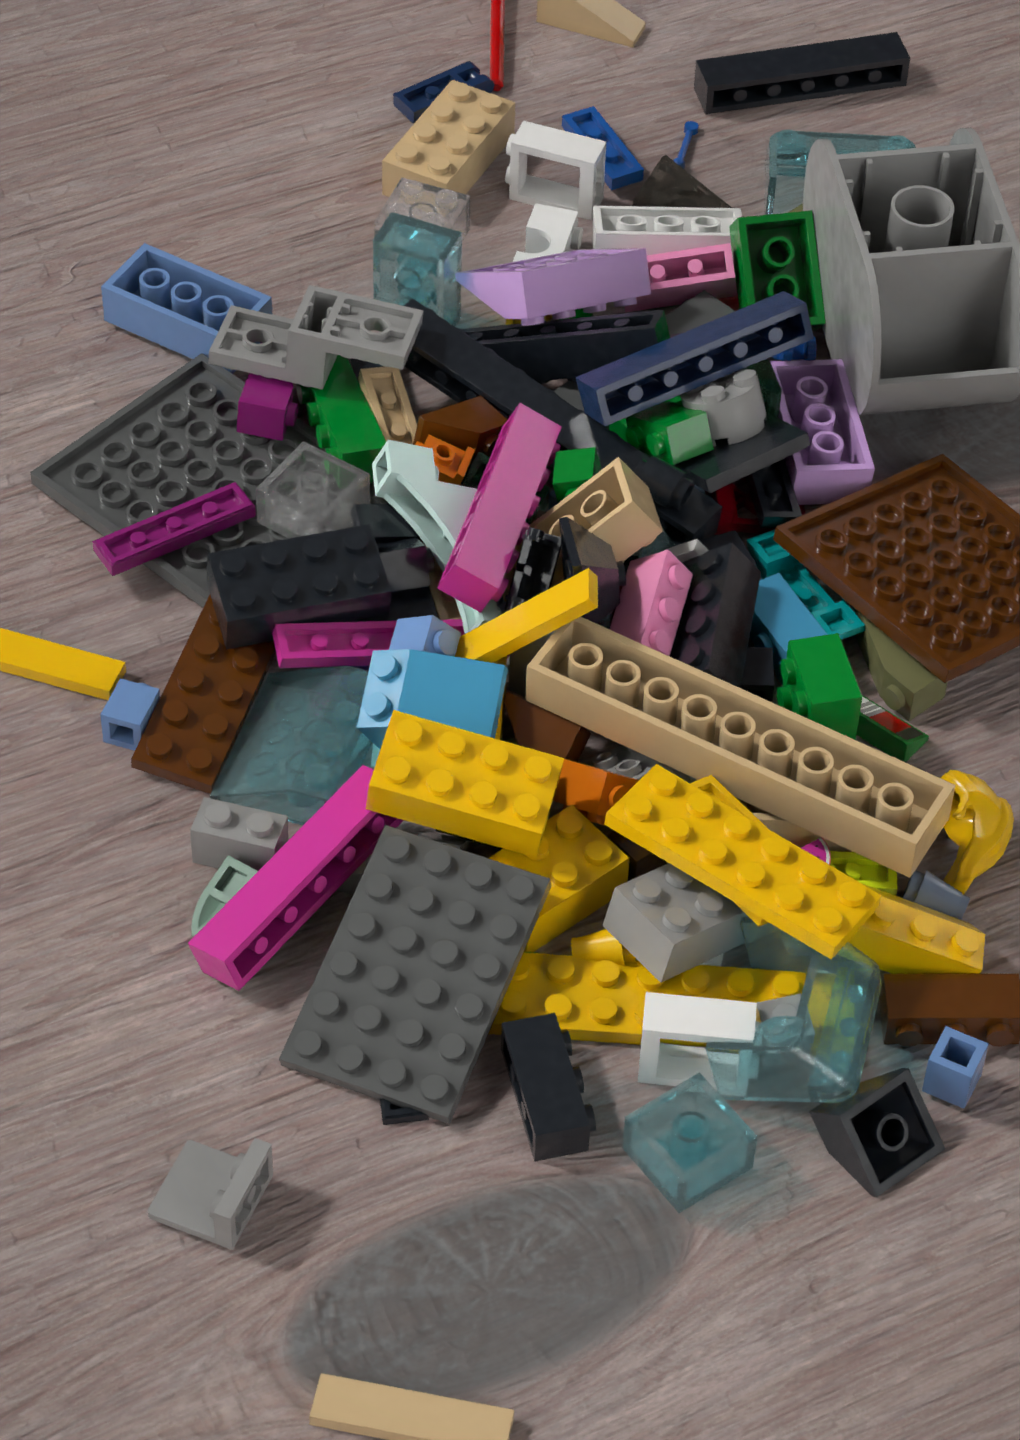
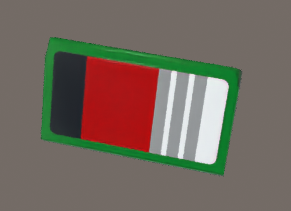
M862 695L856 735L886 754L906 763L928 741L929 736Z

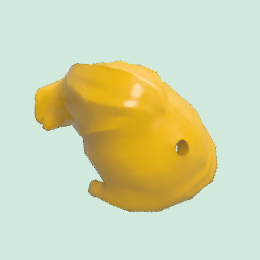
M949 770L940 777L955 785L950 816L943 828L948 837L959 848L956 860L943 881L964 895L973 880L995 865L1004 854L1012 835L1014 816L1011 805L1007 800L997 796L984 780L972 774Z

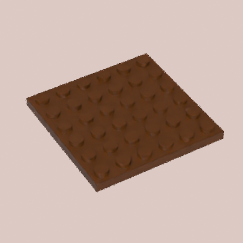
M943 453L776 527L773 537L776 543L944 683L1020 646V514Z

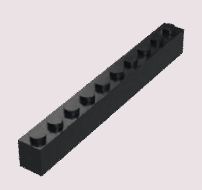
M413 298L404 305L424 310L422 325L404 367L457 403L482 396L507 420L519 403H522L562 426L556 440L561 445L559 451L596 447L601 469L619 457L634 472L642 459L648 461L650 458L647 453L639 451L623 440L617 433L608 430L590 418L584 411L575 408L560 398L553 390L547 389L529 377L523 370L514 367L499 357L492 349L484 347L468 336L462 329L453 326L438 316L432 309L423 306ZM555 459L550 465L553 468L555 464ZM695 487L689 500L681 510L673 507L667 509L654 502L663 532L656 538L669 547H674L695 539L702 540L713 536L717 532L723 506L718 504L711 496L702 493Z

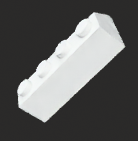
M593 206V249L646 248V255L727 243L731 244L729 226L738 217H742L741 208Z

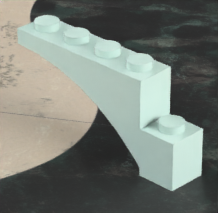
M387 440L372 463L375 496L384 498L411 525L425 545L431 549L433 557L444 572L477 489L438 481L439 469L435 466L433 448ZM455 599L462 618L465 634L501 615L500 608L497 606L496 601L492 599L481 613Z

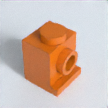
M428 435L424 444L419 441L416 442L415 445L433 448L435 466L439 469L438 481L456 485L461 484L475 449L467 447L466 451L432 435Z

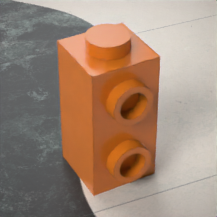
M564 759L553 801L564 804L563 810L573 805L589 821L604 825L607 811L639 780Z

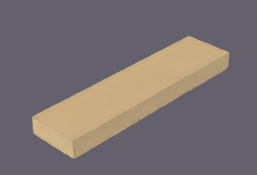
M321 1373L309 1422L313 1426L386 1440H509L514 1421V1410Z

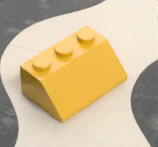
M865 885L882 895L879 907L837 953L891 974H979L983 969L985 934L969 922Z

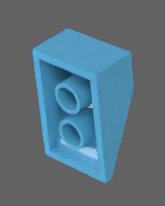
M413 649L374 650L372 652L357 729L381 749L393 710L495 738L508 668L502 664Z

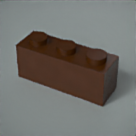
M883 974L879 1007L884 1044H899L906 1047L918 1044H937L946 1026L992 1046L1000 1047L1008 1044H1019V974Z

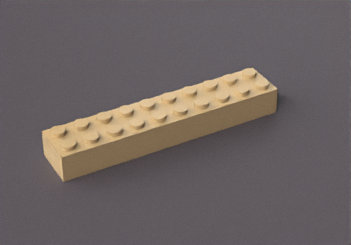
M579 617L556 629L527 665L526 701L697 780L712 775L736 798L909 878L949 819L955 790L954 784L583 617Z

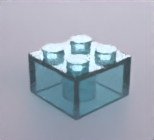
M699 1072L625 1116L622 1148L675 1210L681 1213L752 1169L758 1137Z

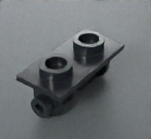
M529 527L528 530L526 529L525 534H522L521 539H523L509 594L505 596L507 601L504 610L509 611L550 589L561 551V538L559 536L545 534V531Z

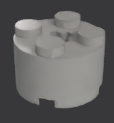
M743 368L680 395L684 407L707 412L713 447L716 446L715 440L727 438L729 445L752 438L765 427L764 420H767L766 410L755 370Z

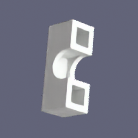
M535 203L526 226L525 252L517 251L513 262L573 251V249L579 250L583 237V228L578 227V211Z

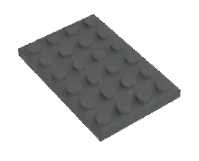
M385 825L279 1057L281 1066L378 1100L379 1098L389 1100L390 1104L401 1108H412L427 1114L430 1118L450 1124L552 887L550 878Z

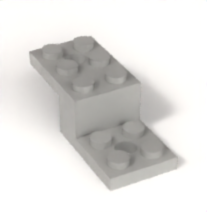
M309 285L294 319L231 305L209 350L208 364L323 390L337 355L403 370L422 325L424 310Z

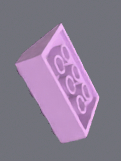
M646 248L573 250L455 273L456 281L504 319H521L522 326L544 323V316L551 314L553 319L575 317V310L583 308L584 313L607 310L606 303L614 302V307L637 304L636 297L651 294Z

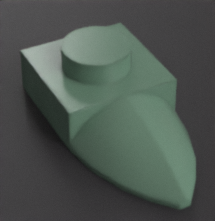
M228 855L202 892L196 904L192 918L191 935L194 937L258 871Z

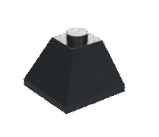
M559 518L563 581L587 568L598 576V608L581 616L598 624L620 604L619 586H626L623 561L616 562L610 544L570 518Z
M901 1068L845 1087L809 1111L828 1153L873 1197H878L946 1149L909 1068Z

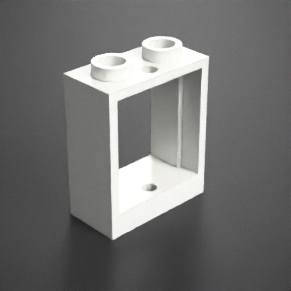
M523 121L517 133L510 135L506 146V154L510 156V164L505 176V182L510 184L509 199L533 206L537 203L578 211L579 218L592 220L593 206H599L603 200L606 141ZM527 154L580 167L579 188L527 175Z
M646 992L637 1083L747 1093L749 1076H758L760 1053L763 1045L764 1022L756 1021L757 1003ZM660 1038L740 1046V1051L660 1043Z

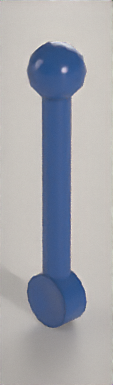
M688 121L684 125L685 137L678 157L671 163L672 169L676 172L684 170V158L692 135L698 133L699 125L694 121Z

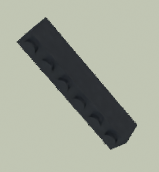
M898 32L700 59L696 60L694 90L706 115L907 86L910 56Z
M664 310L551 320L522 326L519 323L462 329L468 336L484 347L492 349L499 357L514 367L523 370L529 377L540 384L558 379L576 382V377L670 338Z

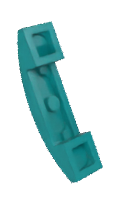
M775 530L747 539L746 546L756 562V567L761 571L762 578L780 573L828 635L838 633L842 640L865 631V624L844 600L835 603L803 564L773 540Z

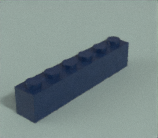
M783 291L576 377L585 414L603 426H607L814 339L806 302Z

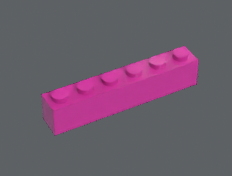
M519 403L500 431L437 589L480 613L491 599L497 602L501 598L509 582L508 579L504 578V575L511 571L520 554L519 551L515 550V546H519L522 543V534H525L526 529L528 530L530 524L526 523L525 520L533 515L541 499L535 494L542 490L550 476L551 471L546 469V466L551 465L555 459L556 452L560 450L561 445L556 440L562 426Z
M362 765L188 942L203 973L240 991L373 853L385 825L397 828L404 821L366 809L368 788L374 769Z

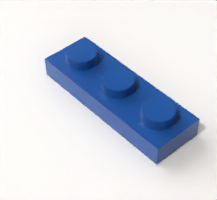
M594 106L562 115V128L565 131L606 141L604 182L611 190L643 181L644 168Z

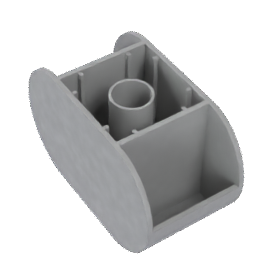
M970 127L960 128L954 133L950 145L848 154H837L833 144L828 139L816 140L810 149L806 165L803 211L812 210L826 320V324L822 326L831 359H842L858 414L871 415L1014 401L1020 394V244L977 132Z

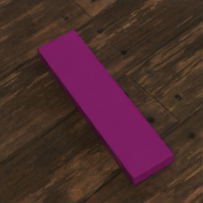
M233 482L93 541V550L110 574L115 576L255 517V505L240 486Z

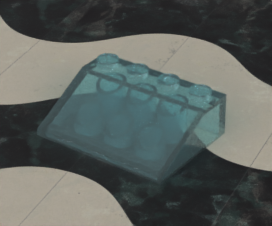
M337 666L269 673L218 777L210 798L288 816V822L304 825L362 766L372 742L357 729L368 671L351 666Z

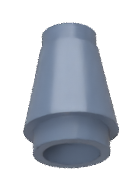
M927 870L924 873L914 871L902 897L960 920L970 900V897L963 895L962 892Z

